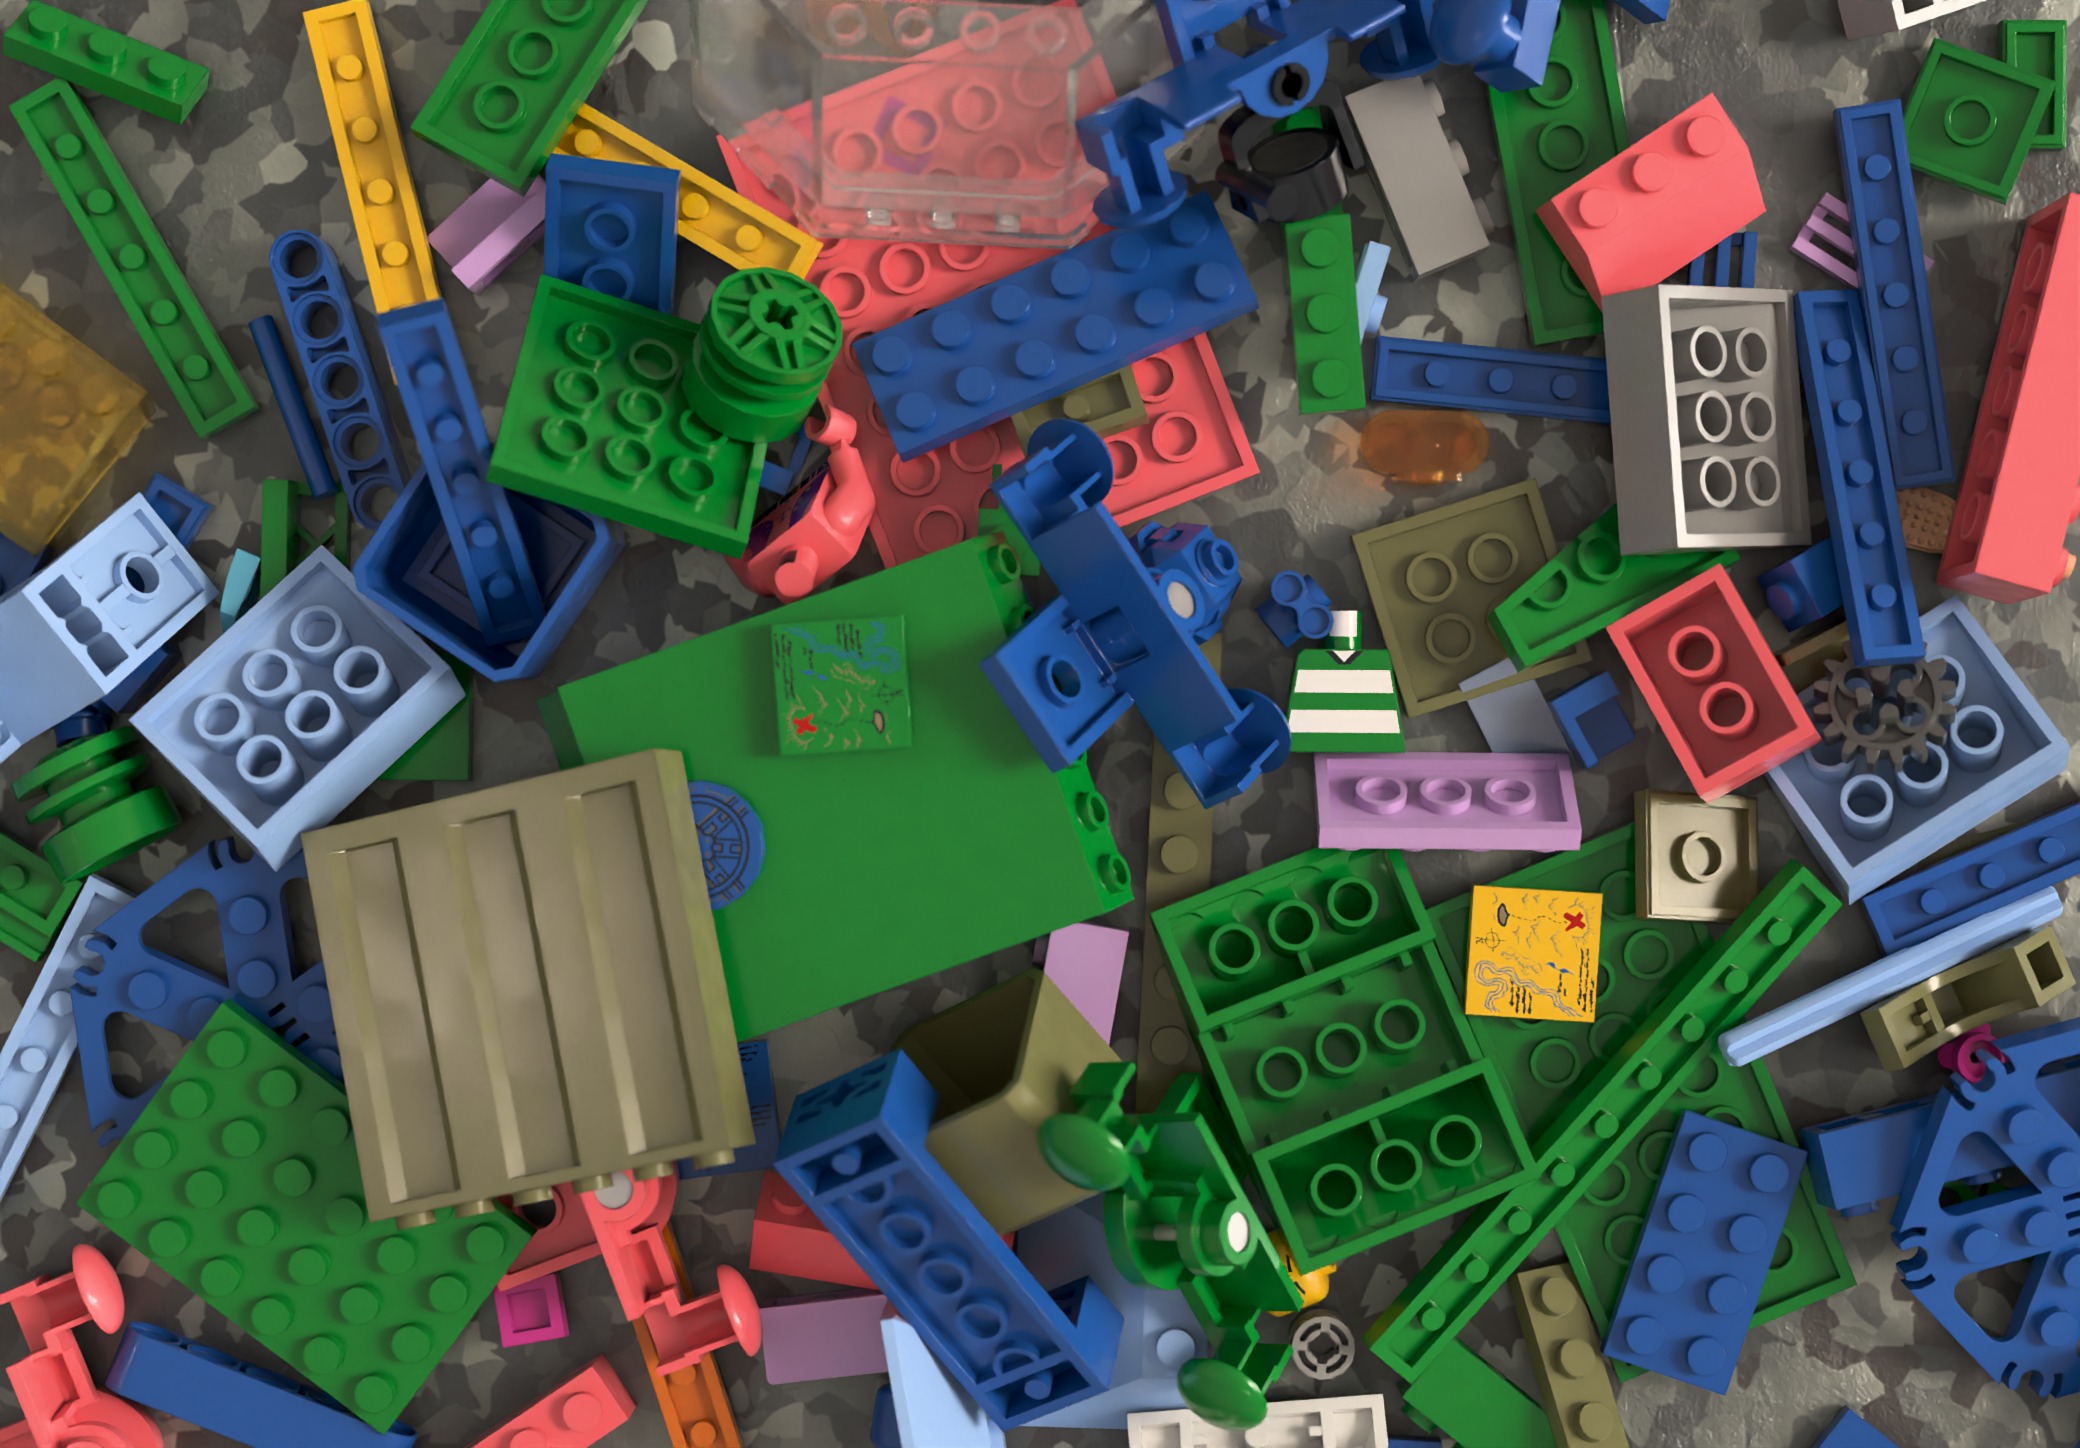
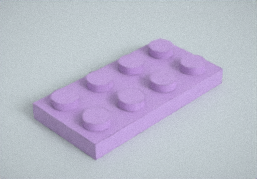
M1313 753V784L1318 848H1338L1345 851H1355L1362 848L1404 849L1407 851L1467 849L1474 852L1534 850L1542 853L1556 850H1580L1582 827L1568 753Z

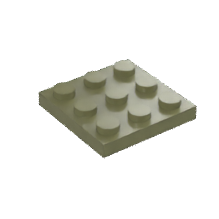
M1536 478L1350 536L1384 647L1390 652L1394 679L1408 719L1593 661L1587 640L1585 639L1529 667L1530 669L1464 693H1462L1458 685L1461 681L1509 657L1487 616L1559 553Z

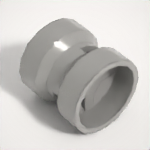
M1312 1306L1299 1312L1291 1322L1288 1331V1341L1294 1350L1292 1357L1297 1367L1308 1377L1318 1380L1333 1379L1343 1374L1352 1364L1355 1354L1354 1337L1345 1318L1335 1309L1326 1306Z

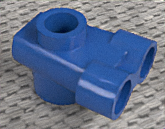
M1291 570L1280 572L1272 579L1270 583L1271 596L1254 609L1259 618L1286 649L1303 635L1309 639H1319L1326 636L1331 631L1334 623L1333 615L1328 608L1332 602L1309 574L1302 577L1299 573Z

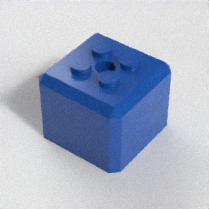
M489 436L493 448L496 439ZM422 461L352 567L357 591L494 682H521L538 678L626 546L622 523L506 488L547 615L534 635L487 647L424 461Z

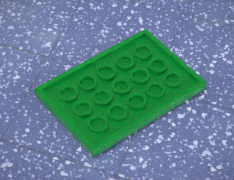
M230 998L220 1004L76 1203L383 1435L390 1429L538 1231L496 1198H493L495 1211L455 1219L453 1206L434 1210L436 1223L397 1230L395 1218L370 1222L345 1085Z

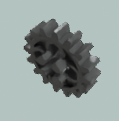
M1847 640L1842 643L1844 658L1842 663L1830 658L1825 659L1823 662V672L1831 681L1820 680L1814 682V697L1824 701L1813 707L1815 723H1831L1823 731V742L1826 746H1830L1842 741L1844 743L1841 751L1843 762L1848 764L1858 754L1866 756L1867 772L1874 773L1880 759H1889L1892 769L1895 773L1902 772L1903 756L1911 754L1915 760L1923 764L1928 758L1925 744L1927 741L1942 747L1946 743L1947 732L1939 723H1955L1956 707L1946 703V701L1956 697V683L1950 680L1939 681L1946 673L1947 662L1943 657L1934 659L1929 663L1925 661V656L1917 663L1855 667L1851 644ZM1923 641V642H1924V647H1925V653H1926V655H1927V644H1928V643H1926L1925 641ZM1899 669L1911 671L1915 678L1912 681L1911 678L1903 679L1897 686L1896 706L1886 703L1879 710L1878 729L1870 735H1861L1855 731L1854 727L1857 723L1859 725L1868 724L1872 719L1873 698L1883 701L1890 694L1891 675ZM1852 678H1862L1868 682L1870 690L1860 687L1855 688V692L1846 688L1845 684ZM1914 712H1917L1924 718V722L1920 725L1909 727L1901 722L1899 714L1907 717L1913 716Z

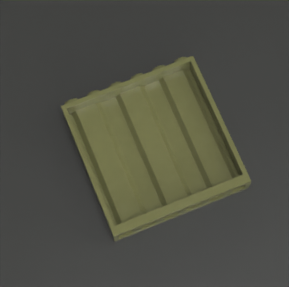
M654 748L300 834L370 1222L395 1218L397 1230L436 1223L434 1212L436 1209L453 1206L455 1219L495 1211L493 1198L512 1194L514 1207L554 1199L553 1185L572 1182L574 1194L614 1187L612 1173L632 1169L634 1182L673 1175L672 1161L693 1157L695 1170L735 1162L734 1148L756 1144L681 751Z

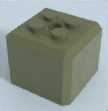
M1033 967L905 1029L890 1045L889 1053L901 1048L939 1094L924 1147L999 1237L1101 1193L1080 1189L1057 1176L1048 1167L1040 1154L1037 1144V1132L1041 1122L1050 1115L1057 1113L1076 1114L1078 1109L1069 1093L1089 1062L1122 1060L1044 971Z

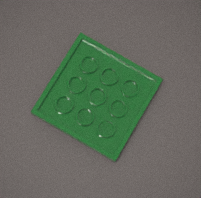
M541 274L534 292L485 481L741 559L748 543L768 442L756 444L730 438L708 426L690 407L681 386L682 366L691 344L700 330V324Z

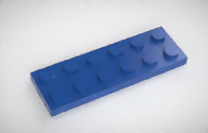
M1204 190L1184 199L1180 207L1164 219L1147 226L1112 230L856 341L852 345L898 454L904 463L1259 309V304L1208 191Z

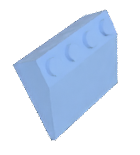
M320 545L135 713L129 721L229 826L277 872L303 848L301 833L324 828L460 702L466 694L451 667L402 620L358 592L354 575L323 545Z
M1957 594L1919 617L1923 641L1928 643L1925 661L1929 663L1934 659L1943 657L1947 662L1946 673L1939 681L1950 680L1956 683V697L1946 701V703L1956 707L1955 723H1939L1947 732L1946 743L1943 747L1927 741L1925 744L1928 758L1925 763H1919L1911 754L1903 756L1902 772L1895 773L1889 759H1880L1875 772L1871 773L1867 772L1866 756L1858 754L1855 759L1847 764L1842 761L1841 751L1844 744L1842 741L1830 746H1826L1822 741L1763 773L1811 853L1848 905H1851L2067 768L2070 745ZM1907 669L1895 671L1890 678V694L1883 701L1873 698L1872 719L1868 724L1859 725L1857 723L1854 727L1855 731L1861 735L1873 734L1879 727V710L1886 703L1896 706V690L1899 682L1909 678L1912 681L1915 675ZM1827 676L1821 679L1831 681ZM1852 678L1845 684L1846 688L1855 692V688L1860 687L1870 690L1868 682L1862 678ZM1813 684L1798 693L1797 696L1823 740V731L1831 723H1815L1813 707L1824 701L1814 697ZM1914 712L1913 716L1907 717L1899 714L1901 722L1909 727H1916L1924 722L1923 716L1917 712Z

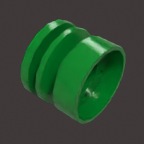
M768 267L741 269L724 278L710 299L707 312L700 324V330L694 338L682 366L681 386L690 407L708 426L737 440L756 444L782 441L799 431L810 414L822 388V383L842 346V323L834 305L815 285L786 271Z
M124 726L102 734H90L68 743L40 759L28 773L18 778L10 786V790L17 802H24L44 794L48 796V799L39 803L25 814L24 817L29 825L46 823L59 818L64 826L63 829L51 836L41 847L61 885L86 877L132 855L168 835L184 822L165 785L148 787L134 792L130 782L143 774L150 767L152 761L148 754H141L122 762L118 761L117 758L128 752L140 741L133 726Z

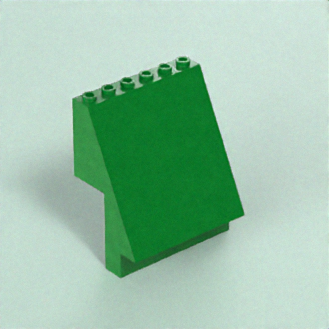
M1003 530L966 540L557 687V692L536 700L561 771L654 748L677 750L682 752L687 782L707 780L730 786L742 795V798L748 801L751 808L756 811L763 823L766 853L761 873L742 897L721 909L712 910L737 1043L1096 917L1134 900L1130 888V870L1125 859L1118 853L1108 826L1109 813L1107 805L1102 796L1096 792L1086 764L1087 751L1085 750L1070 766L1052 774L978 665L981 660L1035 612V609L1029 604L1020 579L1021 566L1015 550L1008 544ZM905 615L914 747L780 757L771 624ZM1051 672L1056 689L1063 695L1059 680Z

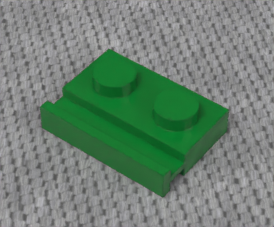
M1 828L0 941L34 962L42 961L51 941L58 935L69 917L87 880L81 878L61 885L44 854Z

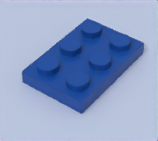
M551 153L546 165L543 274L673 315L681 170Z

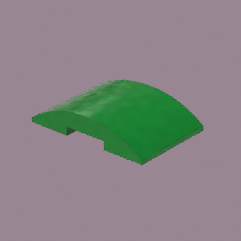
M1315 847L1149 914L1176 998L1217 1103L1257 1193L1300 1276L1309 1274L1541 1177L1490 1057H1483L1433 942L1437 935L1399 849L1362 848L1355 851H1345L1338 848Z

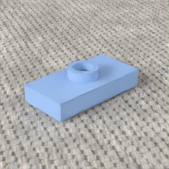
M1369 241L1368 244L1365 243L1355 268L1360 343L1365 331L1373 334L1377 333L1388 299L1378 295L1377 291L1391 247Z

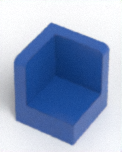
M1598 671L1545 700L1574 759L1581 769L1588 770L1599 764L1598 759L1624 746L1635 738V733L1615 698L1620 692L1608 671Z

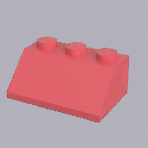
M1710 93L1536 209L1535 212L1603 314L1601 296L1658 284L1766 212L1748 146L1714 94Z

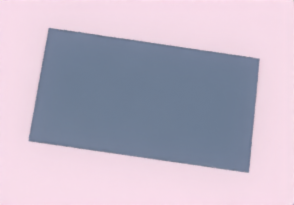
M1508 657L1461 681L1458 685L1462 693L1517 674L1518 672ZM1535 679L1467 700L1493 753L1570 752Z

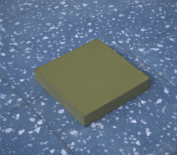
M1643 789L1634 792L1636 920L1732 925L1759 894L1758 797L1723 795L1708 804L1695 792Z

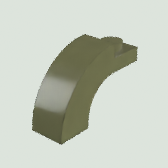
M2047 925L2027 931L1893 994L1861 1012L1860 1015L1884 1071L1887 1073L1907 1068L1951 1039L1976 1027L2014 1013L2038 1008L2075 985L2076 982L2052 926Z

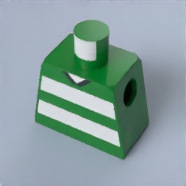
M1331 611L1334 623L1331 631L1323 637V649H1296L1284 710V715L1291 730L1292 744L1290 752L1405 753V741L1389 650L1361 649L1362 611Z

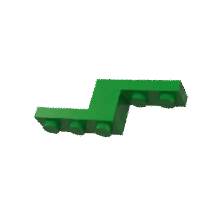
M1319 105L1301 109L1282 118L1271 126V136L1296 128L1316 127L1322 129ZM1342 201L1330 211L1312 219L1295 223H1279L1284 295L1290 296L1299 416L1363 411L1366 409L1350 213H1343Z

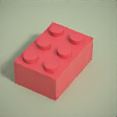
M1720 563L1605 627L1698 795L1708 804L1823 741L1729 574Z

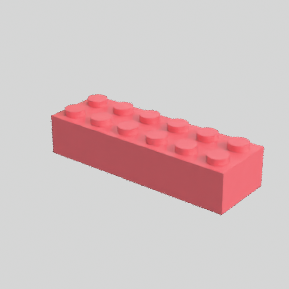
M2071 192L2027 217L1935 585L2007 605L2051 593L2052 586L2056 587L2061 582L2068 563V550L2062 548L2068 523L2072 524L2076 520L2080 512V485H2078L2080 478V195Z

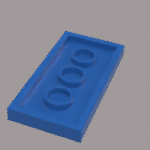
M1682 1108L1600 1346L1602 1354L1725 1396L1809 1152L1794 1145Z

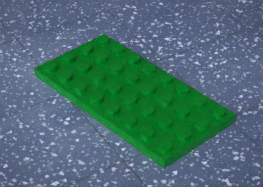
M1635 820L1581 842L1580 850H1562L1481 884L1603 894L1594 1023L1465 1014L1483 1057H1490L1529 1149L1714 945L1708 927L1703 923L1636 920ZM1471 889L1425 908L1437 935L1433 942L1462 1009L1464 1006ZM1745 1015L1731 1029L1746 1023ZM1717 1044L1554 1225L1557 1237L1581 1288L1586 1306L1601 1341L1604 1338L1682 1108L1800 1148L1762 1057L1740 1067L1729 1066ZM1806 1161L1748 1330L1857 1285L1826 1208L1823 1205L1817 1204ZM1608 1356L1620 1383L1651 1371Z

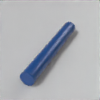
M271 315L258 317L250 321L248 326L313 499L322 500L338 493V489L274 319Z

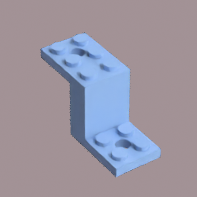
M140 492L122 503L48 566L0 596V764L24 743L108 694L220 594L218 589ZM126 566L135 569L140 574L145 585L144 593L137 591L131 586L126 577Z

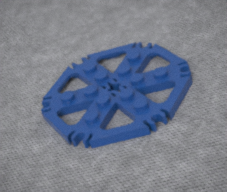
M227 836L219 840L217 858L215 840H213L93 930L110 937L93 936L85 944V948L102 956L104 968L102 972L95 971L87 966H81L76 969L73 978L78 983L70 987L91 1133L109 1119H115L116 1121L115 1125L100 1136L97 1143L101 1148L110 1144L115 1139H123L170 1075L169 1073L137 1097H126L117 1092L112 1083L104 1030L105 1021L113 1012L122 1011L191 1041L196 1039L220 1004L229 998L270 1029L278 1024L282 1026L295 1017L298 1022L285 1031L286 1035L282 1038L345 1085L323 959L299 977L297 972L285 884L288 880L295 877L308 879L303 848L275 872L255 851L252 859L241 858L235 849L234 836ZM199 888L208 891L213 895L217 903L228 981L144 945L142 941L144 925L189 890ZM82 985L86 987H97V992H90L89 989H86ZM283 1002L286 1007L277 1013L274 1007ZM306 1032L309 1038L300 1043L297 1038Z
M2080 1017L1990 1041L2001 1051L2005 1062L2001 1063L1989 1051L1980 1048L1975 1054L1984 1063L1985 1074L1978 1082L1968 1083L1956 1071L1950 1076L1952 1085L1964 1098L1962 1101L1955 1100L1953 1095L1943 1085L1941 1086L1890 1224L1896 1229L1890 1233L1891 1240L1900 1250L1918 1247L1916 1254L1912 1258L1896 1263L1897 1271L1905 1278L1899 1280L1999 1385L2000 1381H2002L2009 1389L2016 1390L2022 1375L2027 1371L2033 1370L2028 1385L2038 1396L2046 1397L2050 1393L2055 1399L2080 1392V1357L2077 1353V1344L2080 1339V1137L2039 1093L2036 1088L2035 1079L2039 1069L2046 1063L2080 1054ZM1973 1132L1986 1133L2031 1182L2030 1184L1943 1208L1939 1206V1195L1957 1147L1966 1135ZM2035 1256L2004 1336L2001 1338L1990 1337L1956 1302L1954 1297L1956 1284L1965 1275Z

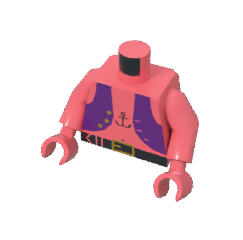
M828 404L824 405L827 415L826 423L809 416L804 424L805 434L809 439L830 448L832 454L828 457V461L792 489L787 497L781 498L751 523L748 543L741 559L722 554L744 588L766 598L776 596L784 605L803 599L854 557L878 501L875 498L857 448L849 446L857 430L855 419Z

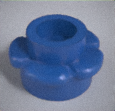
M90 704L49 728V730H54L56 746L60 748L90 734L107 733L108 724L112 723L113 719L110 714L106 715L99 712L98 709Z

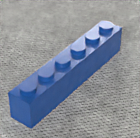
M2080 1057L2042 1066L2035 1079L2037 1090L2080 1137ZM1957 1089L1949 1090L1955 1100L1962 1101L1964 1096ZM1939 1093L1800 1128L1804 1149L1809 1152L1807 1163L1817 1204L1836 1211L1840 1210L1842 1217H1853L1877 1211L1880 1208L1878 1200L1901 1194ZM1973 1132L1966 1135L1960 1141L1944 1183L1961 1178L1964 1185L1992 1182L2002 1177L2000 1168L2012 1166L2014 1163L1986 1133Z

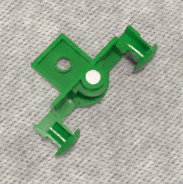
M1133 1061L1089 1062L1069 1093L1078 1109L1076 1114L1057 1113L1048 1116L1041 1122L1037 1132V1144L1040 1154L1048 1167L1067 1183L1087 1191L1104 1192L1103 1222L1107 1247L1115 1267L1127 1282L1145 1290H1181L1215 1350L1212 1359H1190L1179 1368L1177 1387L1187 1407L1200 1419L1217 1428L1228 1431L1253 1429L1260 1425L1267 1415V1402L1264 1397L1270 1383L1277 1382L1294 1351L1290 1344L1257 1343L1260 1336L1254 1327V1323L1261 1311L1299 1312L1304 1301L1241 1188V1184L1246 1178L1248 1171L1226 1121L1200 1073H1178L1154 1114H1123L1118 1102L1123 1095L1124 1087L1136 1070Z

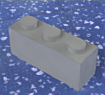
M1420 75L1414 78L1394 81L1382 80L1345 96L1342 102L1364 159L1366 170L1413 282L1484 253L1490 247L1487 235L1494 233L1493 222L1482 198L1478 197L1472 200L1462 176L1470 173L1469 165L1459 141L1456 138L1447 141L1437 117L1444 115L1445 109L1434 81L1431 78L1422 81Z

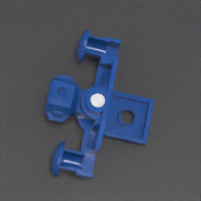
M1059 418L1044 422L1035 429L1030 437L1027 458L1012 465L995 479L989 487L1059 591L981 660L978 665L1052 774L1070 766L1134 703L1205 810L1242 794L1260 774L1272 772L1282 766L1290 753L1292 737L1285 715L1271 699L1260 692L1248 688L1226 689L1197 646L1207 642L1223 627L1221 617L1228 611L1229 605L1243 579L1238 572L1239 561L1234 548L1227 541L1216 539L1208 525L1180 522L1166 528L1154 521H1150L1127 540L1102 502L1110 492L1114 480L1112 456L1104 441L1091 428L1072 419ZM1051 672L1059 680L1063 695L1056 689Z

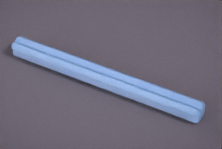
M2049 886L1997 910L1980 915L1924 942L1895 952L1724 1032L1718 1037V1046L1722 1056L1729 1066H1743L2059 917L2063 912V905L2058 897V893L2053 886Z

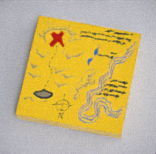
M1471 884L1464 1013L1470 1015L1594 1023L1603 894Z

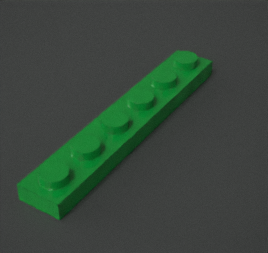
M57 77L9 105L10 111L198 437L206 440L260 409L74 84L71 81Z

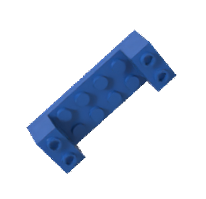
M900 1048L796 1095L772 1165L1002 1432L1109 1391L1124 1317L1089 1275L1046 1292L927 1151L924 1145L939 1094Z

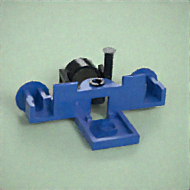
M1154 0L1174 69L1074 122L1087 163L1103 171L1109 184L1094 199L1093 212L1105 225L1121 229L1147 226L1169 216L1180 207L1187 196V179L1180 172L1168 169L1163 150L1185 139L1183 131L1187 132L1238 103H1241L1243 106L1234 111L1223 122L1218 131V142L1223 162L1215 171L1216 181L1229 189L1232 209L1258 223L1263 221L1295 223L1312 219L1330 211L1341 203L1348 193V180L1344 165L1356 170L1365 165L1345 111L1339 87L1335 82L1325 78L1328 66L1327 42L1336 37L1352 42L1361 36L1369 38L1376 34V39L1367 44L1359 55L1362 69L1373 78L1388 81L1414 78L1435 69L1443 62L1434 53L1429 37L1430 22L1434 12L1432 3L1437 0H1299L1294 4H1291V0ZM1246 16L1250 28L1277 40V42L1271 45L1262 43L1253 46L1241 58L1217 46L1213 33ZM1319 105L1322 129L1311 127L1282 131L1263 139L1250 148L1257 137L1282 118L1301 109Z

